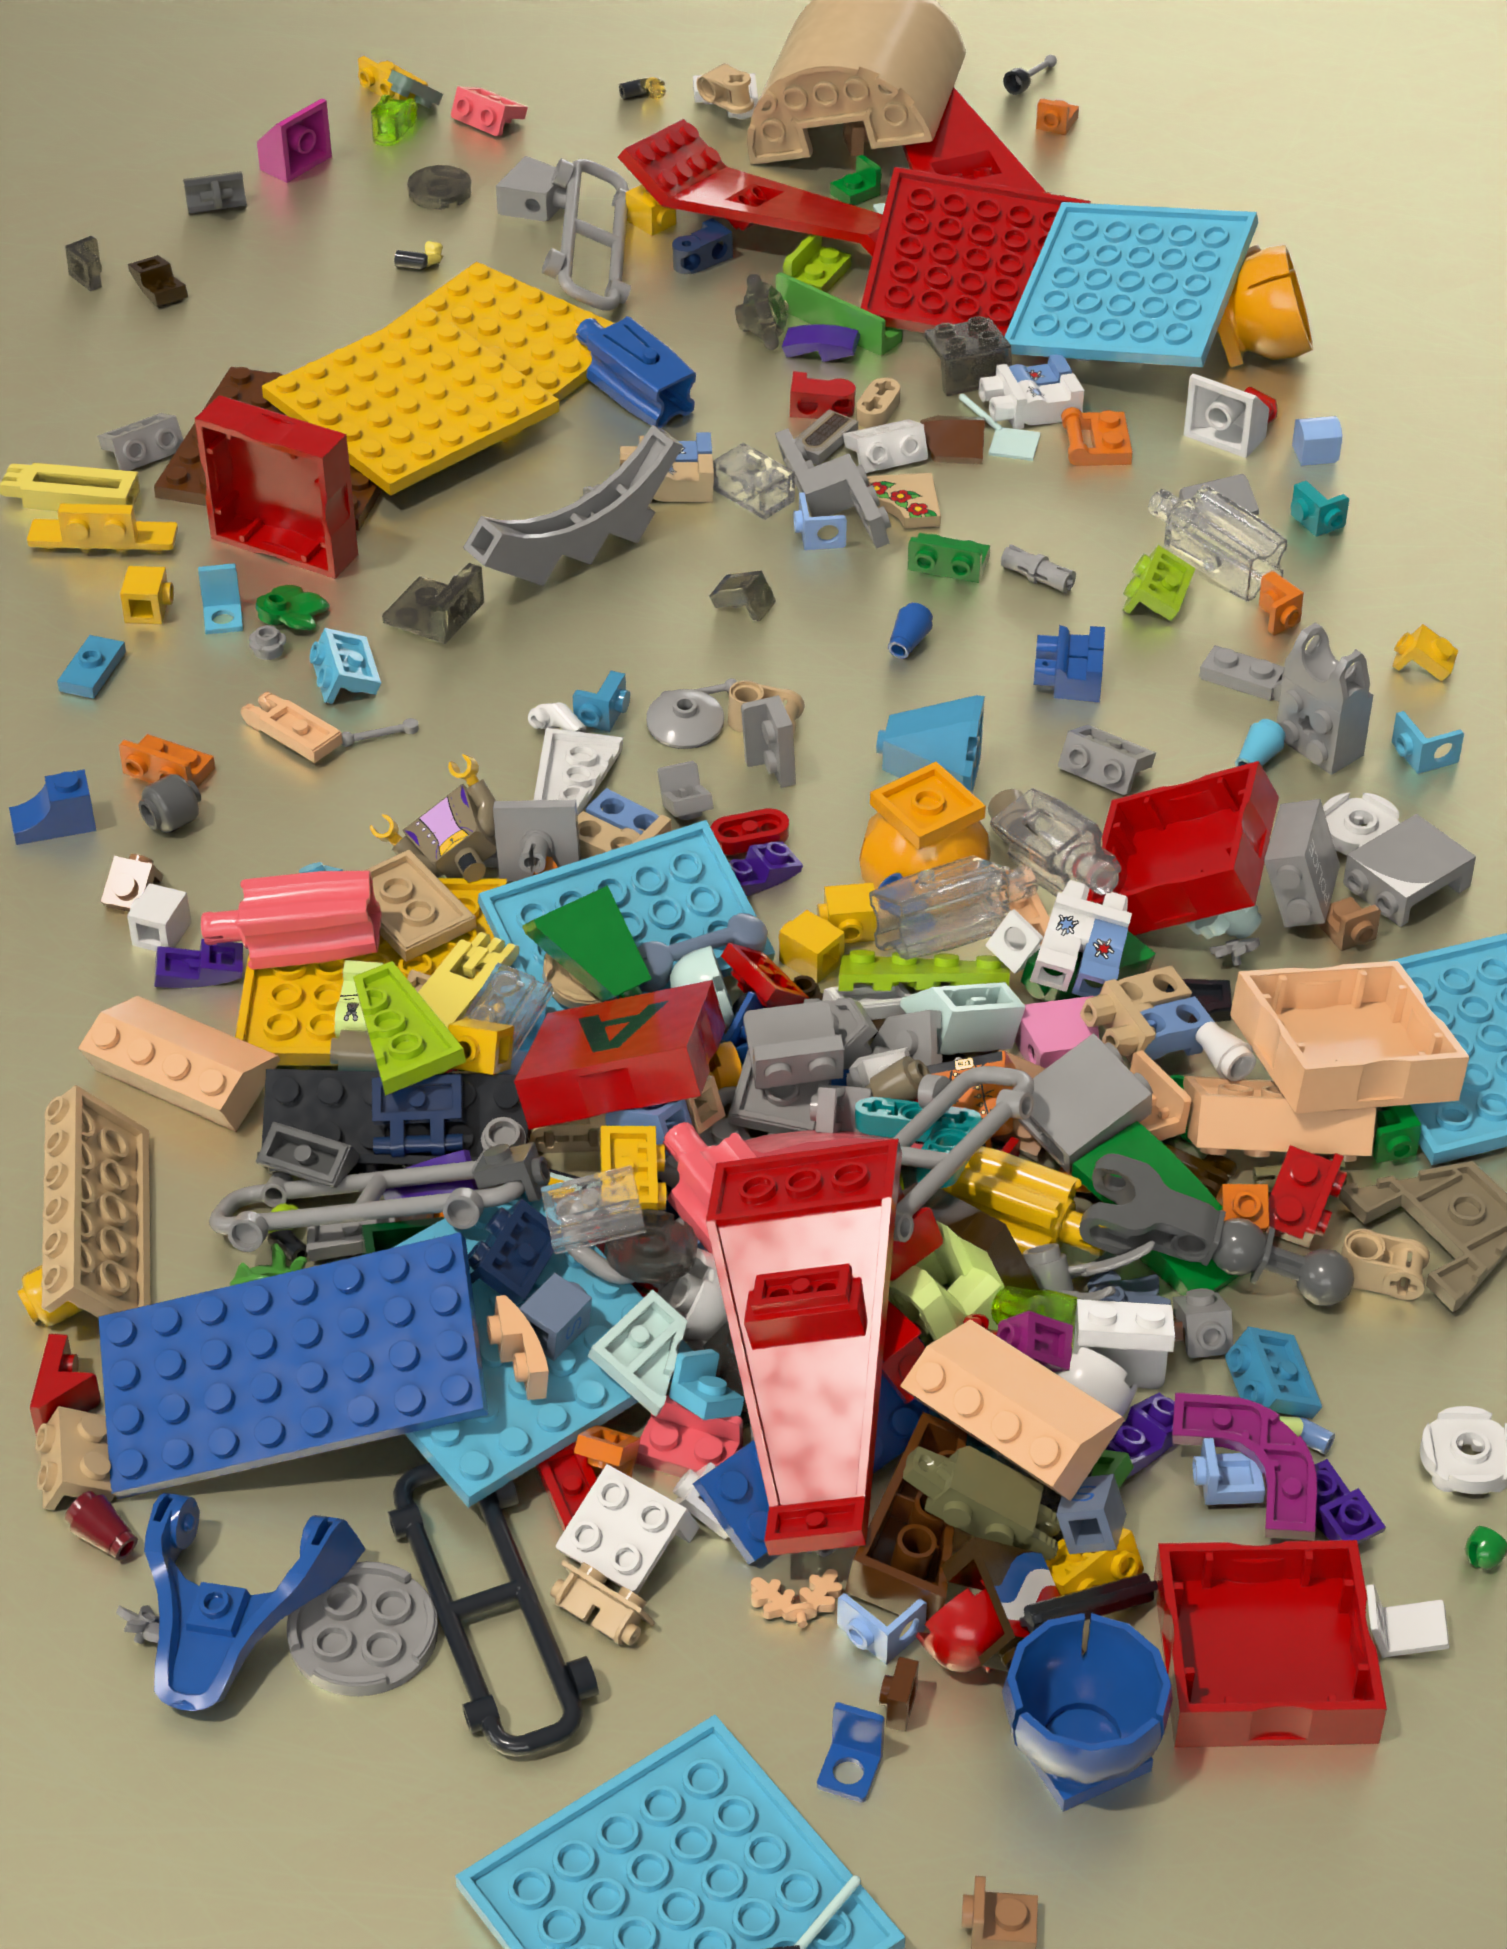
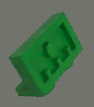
M919 533L917 537H911L908 543L907 570L979 583L990 557V545L976 543L971 540L963 541L941 537L937 534Z

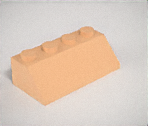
M140 996L133 997L100 1012L78 1047L96 1071L235 1132L239 1129L265 1086L266 1069H275L280 1061L278 1055Z
M1184 1076L1183 1088L1191 1097V1107L1187 1120V1135L1191 1142L1197 1148H1200L1202 1153L1225 1155L1227 1149L1243 1150L1245 1155L1252 1157H1269L1270 1151L1287 1152L1291 1145L1312 1154H1330L1331 1159L1334 1158L1335 1153L1344 1156V1162H1354L1357 1160V1156H1372L1377 1107L1295 1114L1273 1080L1242 1079L1231 1081L1228 1078Z
M971 1319L929 1344L900 1385L919 1402L1069 1501L1072 1500L1125 1420L1124 1417Z

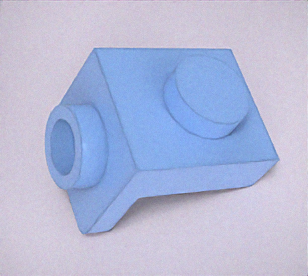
M1203 1438L1201 1456L1193 1457L1192 1470L1195 1486L1202 1485L1205 1505L1263 1503L1265 1487L1262 1472L1257 1464L1242 1453L1216 1454L1214 1439Z

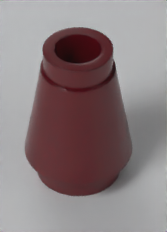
M93 1491L85 1492L71 1504L66 1512L65 1520L70 1524V1532L112 1555L116 1560H122L127 1557L138 1542V1538L132 1533L103 1494L96 1495Z

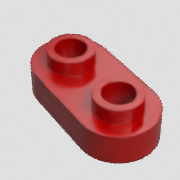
M766 808L718 818L712 823L710 828L725 855H736L748 852L751 845L786 842L789 837V818L780 810Z

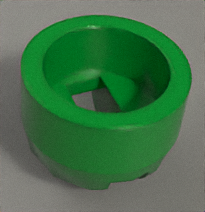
M1477 1526L1467 1539L1464 1548L1466 1558L1476 1568L1493 1569L1506 1556L1507 1541L1496 1531L1488 1527Z

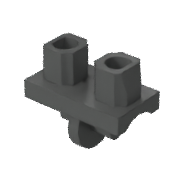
M241 171L183 179L188 213L247 205Z

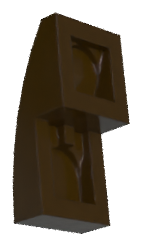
M159 255L128 264L129 272L137 285L157 307L188 298L186 285L173 276L171 264Z

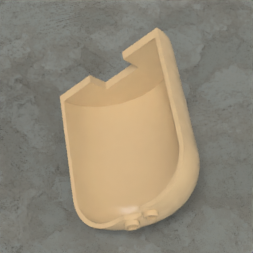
M812 0L800 13L791 28L754 109L747 136L750 164L811 157L813 147L807 128L864 121L871 149L933 141L966 55L962 36L950 15L936 0Z

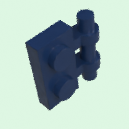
M461 1074L434 1075L386 1096L381 1078H372V1122L374 1125L390 1124V1137L373 1138L374 1155L391 1154V1157H405L407 1153H431L432 1156H443L447 1152L464 1150L463 1134H446V1122L463 1121V1077ZM430 1123V1135L406 1136V1124Z

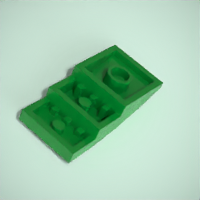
M1138 1121L1073 1163L1071 1175L1080 1179L1082 1184L1103 1203L1117 1205L1096 1192L1092 1181L1095 1163L1104 1155L1120 1154L1149 1164L1160 1175L1163 1183L1169 1189L1206 1202L1217 1211L1222 1210L1220 1203L1203 1183L1169 1148ZM1151 1250L1140 1258L1145 1265L1182 1296H1186L1189 1290L1200 1288L1218 1292L1240 1276L1227 1274L1216 1266L1212 1258L1207 1266L1202 1265L1201 1262L1185 1261L1155 1250Z

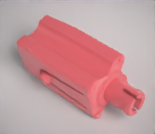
M366 870L317 871L244 879L240 883L241 888H243L244 900L240 902L239 910L208 911L201 916V931L205 944L215 945L217 943L242 941L244 947L249 949L250 961L248 962V967L255 970L330 962L377 953L382 914L379 901L375 898L371 872Z
M683 1122L671 1128L664 1136L665 1141H663L665 1149L678 1162L677 1171L679 1172V1183L671 1190L667 1200L704 1248L713 1254L706 1225V1216L716 1163L756 1158L757 1156L738 1133H732L717 1146H707L693 1125Z

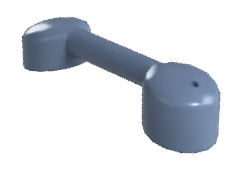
M739 913L729 919L727 928L669 946L658 941L645 942L637 948L652 979L639 986L642 992H654L665 987L670 980L673 962L700 948L711 946L715 949L728 945V943H733L763 952L767 941V928L759 918L751 914Z

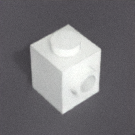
M149 883L141 896L133 901L130 912L127 915L132 946L157 951V946L175 948L191 924L187 892Z

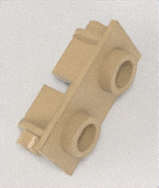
M565 1560L561 1562V1565L570 1574L565 1581L562 1579L557 1580L551 1589L550 1595L555 1598V1604L558 1607L565 1609L584 1622L587 1621L595 1607L599 1608L600 1611L594 1618L591 1626L619 1645L627 1643L631 1646L637 1641L641 1633V1628L638 1627L641 1620L651 1626L654 1625L655 1621L643 1610L647 1602L640 1596L623 1586L616 1593L604 1585L608 1578L585 1562L581 1564L579 1569Z

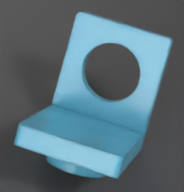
M236 564L198 567L205 634L243 631ZM222 614L234 617L232 621L225 624H218L213 621L216 616Z
M1404 711L1396 713L1392 743L1396 747L1398 754L1406 759L1417 774L1459 762L1464 733L1461 729L1426 738ZM1452 743L1450 751L1445 756L1434 758L1436 750L1441 745Z

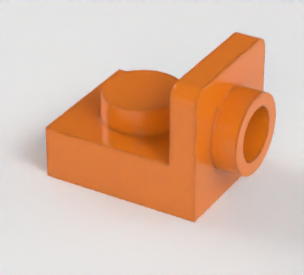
M1040 99L1037 104L1036 129L1066 135L1078 118L1079 106L1068 104L1063 100Z
M1274 571L1263 575L1261 578L1259 606L1267 613H1270L1268 632L1275 636L1288 628L1294 627L1301 621L1304 592Z
M1222 1184L1216 1200L1222 1206V1210L1226 1211L1224 1221L1231 1218L1249 1219L1260 1227L1262 1231L1267 1230L1269 1227L1268 1184Z
M595 1425L578 1434L574 1453L588 1457V1463L597 1477H599L606 1464L632 1478L641 1438Z

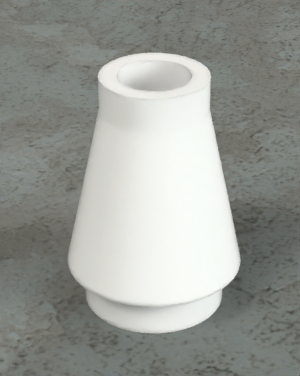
M1207 1022L1197 1031L1196 1041L1203 1047L1221 1078L1239 1081L1251 1073L1256 1064V1057L1250 1044L1220 1028L1215 1022Z

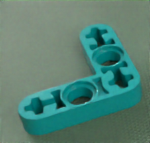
M884 1097L864 1098L855 1104V1127L864 1134L894 1138L922 1108L919 1102ZM951 1106L917 1141L925 1142L921 1149L949 1153L981 1121V1115L972 1109ZM969 1159L941 1188H947L957 1182ZM916 1167V1181L919 1183L932 1169Z

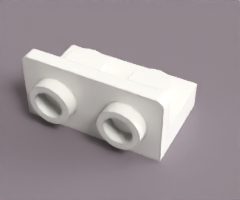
M910 419L843 433L845 448L857 452L859 465L862 464L866 473L923 461L928 458L924 424Z

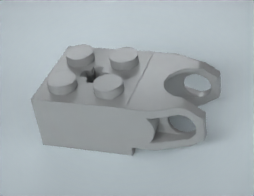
M1316 622L1300 632L1292 651L1285 659L1276 723L1285 732V744L1332 775L1364 756L1373 694L1369 692L1370 679L1364 655L1355 649L1351 655L1341 657L1340 661L1336 660L1330 650L1327 633ZM1314 636V638L1308 645L1307 650H1305L1308 641Z

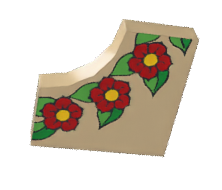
M932 473L867 476L869 481L867 487L873 485L880 502L878 508L884 506L886 512L898 518L905 529L940 526L941 514Z

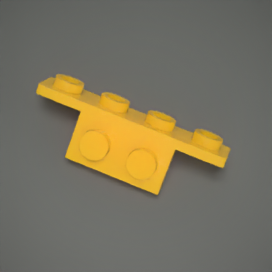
M60 503L57 512L58 519H34L32 521L27 543L29 547H42L45 549L172 550L178 532V525L176 522L136 521L133 505Z

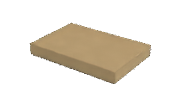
M410 850L366 869L371 872L375 898L379 901L381 908L380 935L406 962L477 928L476 917Z

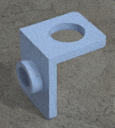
M805 492L799 493V510L793 512L795 533L801 532L804 550L844 548L846 546L847 531L846 516L809 517ZM827 525L835 526L838 529V534L832 539H821L817 535L819 529Z
M843 1593L838 1598L837 1624L846 1632L848 1638L856 1647L862 1650L867 1649L887 1665L917 1638L918 1632H924L926 1628L924 1624L926 1623L927 1603L921 1598L918 1599L890 1625L886 1626L851 1597ZM911 1620H913L912 1625L910 1626L908 1631L902 1637H900V1634L905 1628V1626Z

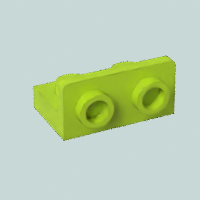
M810 234L802 240L791 255L789 254L783 264V273L827 293L851 267L852 255L840 252L835 248L823 247L822 236Z
M1158 545L1150 556L1143 554L1132 571L1135 576L1131 579L1123 595L1128 597L1123 611L1130 614L1135 606L1141 602L1153 612L1171 621L1179 612L1196 568Z

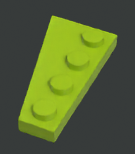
M858 949L850 951V955H842L838 991H853L854 983H866L872 986L874 991H891L892 987L899 985V982H908L907 985L916 990L941 987V982H950V986L1005 982L1009 986L1010 969L997 956L991 955L978 956L976 961L959 960L958 955L948 953L936 954L934 959L917 958V954L913 952L899 951L892 953V957L875 956L874 951Z
M393 961L353 976L385 1096L436 1074L445 1073L449 1069L466 1062L464 1048Z

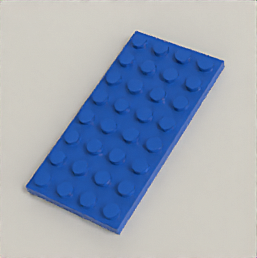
M461 1232L98 1317L108 1455L111 1464L110 1483L113 1491L111 1493L116 1494L115 1497L117 1499L489 1415L467 1244Z

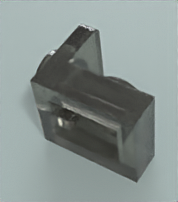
M89 236L66 245L69 275L90 292L101 288L100 273L102 272L97 239Z
M762 570L728 574L709 595L715 608L728 606L740 608L745 605L753 622L761 621L776 602L772 589L768 585Z

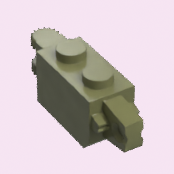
M919 1446L908 1455L903 1471V1479L928 1496L925 1505L927 1512L944 1520L948 1525L957 1527L972 1536L1041 1553L1045 1561L1055 1559L1058 1543L1052 1539L1051 1535L1056 1536V1534H1059L1061 1528L1056 1515L1057 1512H1052V1509L1040 1503L1043 1485L971 1446L959 1448L949 1458Z

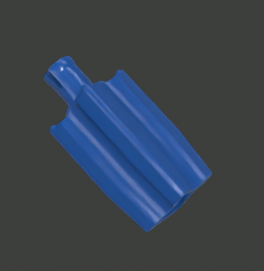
M629 316L606 328L593 318L585 319L580 323L576 330V334H578L576 338L591 351L592 362L587 368V379L624 409L650 426L654 425L659 428L666 426L667 422L675 415L682 414L686 416L693 412L695 401L690 397V390L696 382V373L667 345Z

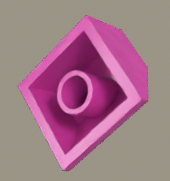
M322 98L277 123L257 141L261 171L288 183L332 157L327 100Z

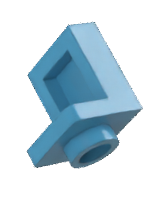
M610 671L597 694L576 690L572 696L573 713L585 726L609 732L619 715L627 711L630 703V691L626 690L625 673Z

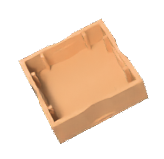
M1398 961L1342 964L1315 969L1282 968L1238 972L1230 1016L1252 1046L1253 1051L1295 1114L1459 1101L1469 1055L1445 1023L1429 1009L1423 994Z

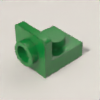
M863 154L857 156L856 172L831 182L830 194L839 201L854 206L880 196L881 167Z
M1411 1105L1382 1107L1381 1111L1377 1113L1379 1128L1376 1130L1373 1157L1376 1163L1402 1160L1417 1155L1421 1123Z

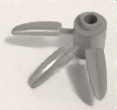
M1152 1240L1122 1255L1106 1252L1092 1262L1068 1266L1066 1254L1060 1252L1059 1244L1056 1243L1039 1245L1023 1252L1024 1259L1047 1303L1042 1314L1051 1315L1069 1309V1305H1077V1299L1101 1300L1114 1295L1116 1289L1112 1286L1095 1292L1079 1293L1074 1291L1072 1279L1078 1276L1089 1277L1094 1274L1107 1272L1136 1261L1148 1254L1154 1248L1155 1242Z

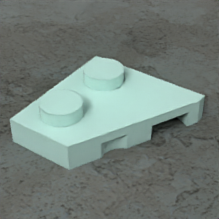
M651 1290L591 1347L588 1357L656 1417L661 1412L666 1401L668 1385L674 1372L678 1349L688 1320L654 1290Z

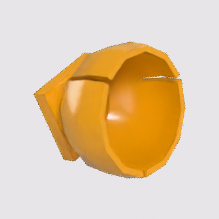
M1285 245L1266 248L1247 257L1242 264L1218 327V333L1230 368L1243 364V353L1246 351L1272 360L1296 358L1313 350V341L1296 271L1293 270L1294 265Z
M931 763L870 792V805L877 813L869 819L859 861L862 878L865 883H874L875 893L887 877L894 873H900L903 877L908 876L911 878L934 914L961 909V904L966 906L983 891L991 856L988 833L980 821L985 818L986 806L939 763Z

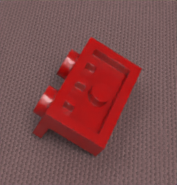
M728 943L721 957L733 969L731 974L738 980L737 986L744 993L755 991V994L764 1006L772 1008L803 1004L804 999H809L764 952L733 943Z
M1289 1146L1268 1200L1269 1226L1275 1228L1274 1236L1308 1249L1314 1234L1320 1237L1324 1236L1332 1215L1331 1211L1324 1209L1329 1195L1336 1198L1339 1197L1347 1176V1172L1339 1170L1343 1155L1335 1153L1331 1161L1297 1147Z

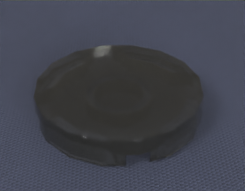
M428 166L415 171L409 177L407 190L409 198L413 197V202L418 206L442 210L449 208L450 203L456 202L457 205H461L470 198L472 180L467 172L454 166Z
M652 1209L631 1211L620 1216L619 1222L614 1224V1226L611 1224L608 1227L604 1255L610 1267L625 1278L639 1283H667L688 1274L695 1265L698 1238L693 1228L684 1221L683 1226L680 1222L674 1221L675 1215Z

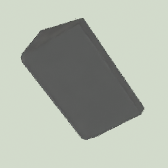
M273 1122L256 1159V1163L337 1188L357 1164L360 1154L351 1145Z

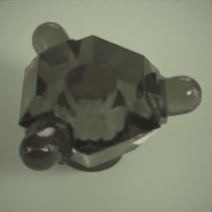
M751 274L746 281L748 288L743 303L735 308L736 320L743 332L751 331L763 341L767 349L775 350L779 346L778 338L786 327L789 305L787 301L783 300L782 294L771 284L762 282L758 274Z

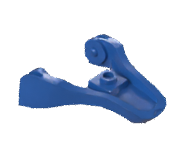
M170 1493L159 1495L152 1507L145 1535L144 1548L158 1594L159 1641L154 1673V1692L158 1698L168 1706L187 1711L207 1709L223 1701L255 1644L281 1619L334 1586L349 1572L366 1550L346 1520L319 1515L311 1516L303 1529L300 1558L288 1571L274 1592L250 1595L246 1588L201 1582L200 1586L184 1577L175 1562L182 1549L190 1546L196 1537L200 1510L193 1497Z

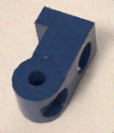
M710 218L702 222V229L691 233V235L680 236L674 239L672 242L674 270L681 274H694L733 258L732 231L714 218Z

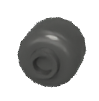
M169 774L144 788L138 807L143 820L151 829L171 833L196 819L199 814L198 802L201 801V794L193 781H186L177 774Z

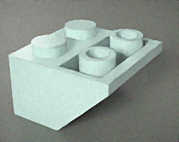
M1005 982L931 987L904 997L900 1002V1006L906 1014L925 1010L941 1011V1029L937 1030V1053L944 1055L1012 1049L1026 1007Z

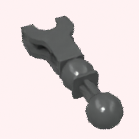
M1120 1154L1104 1155L1095 1163L1092 1181L1096 1192L1117 1205L1098 1202L1091 1205L1082 1215L1079 1227L1080 1235L1085 1242L1115 1255H1122L1153 1240L1155 1245L1152 1250L1189 1262H1201L1204 1266H1207L1212 1258L1216 1266L1227 1274L1243 1276L1251 1273L1250 1282L1253 1284L1257 1283L1265 1269L1296 1280L1297 1288L1303 1297L1314 1305L1332 1306L1340 1303L1350 1294L1353 1288V1267L1346 1257L1334 1249L1320 1248L1309 1252L1304 1257L1272 1245L1275 1228L1269 1226L1264 1235L1260 1227L1249 1219L1231 1218L1224 1221L1226 1211H1217L1206 1202L1169 1189L1163 1183L1160 1175L1147 1163Z

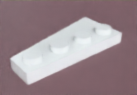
M546 728L534 800H576L577 815H579L622 752L624 737Z

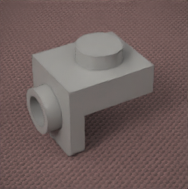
M694 761L658 769L662 804L673 816L679 817L681 820H690L702 816V811L714 809L712 794L700 785L698 766Z
M838 1085L818 1087V1095L814 1094L812 1096L810 1104L811 1121H816L815 1132H859L855 1127V1104L861 1099L872 1097V1090L870 1088Z
M1200 1288L1189 1290L1186 1296L1173 1297V1315L1176 1319L1182 1321L1183 1328L1185 1329L1186 1354L1190 1358L1226 1355L1233 1346L1232 1309L1219 1293L1210 1289Z

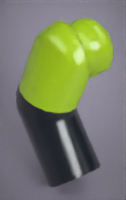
M281 1203L274 1207L271 1212L297 1210L298 1207ZM295 1228L268 1231L267 1240L269 1244L277 1243L289 1261L293 1262L301 1256L307 1258V1245L293 1234V1229Z

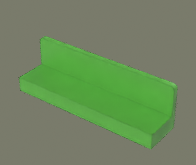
M782 272L776 274L775 308L812 325H836L858 330L860 334L858 346L879 356H883L902 342L903 330L886 327L883 318Z

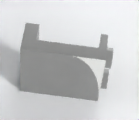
M1415 814L1347 855L1343 883L1352 893L1358 895L1368 904L1376 905L1381 910L1383 916L1401 927L1408 923L1410 909L1414 904L1442 887L1448 885L1458 893L1471 886L1476 856L1421 816Z

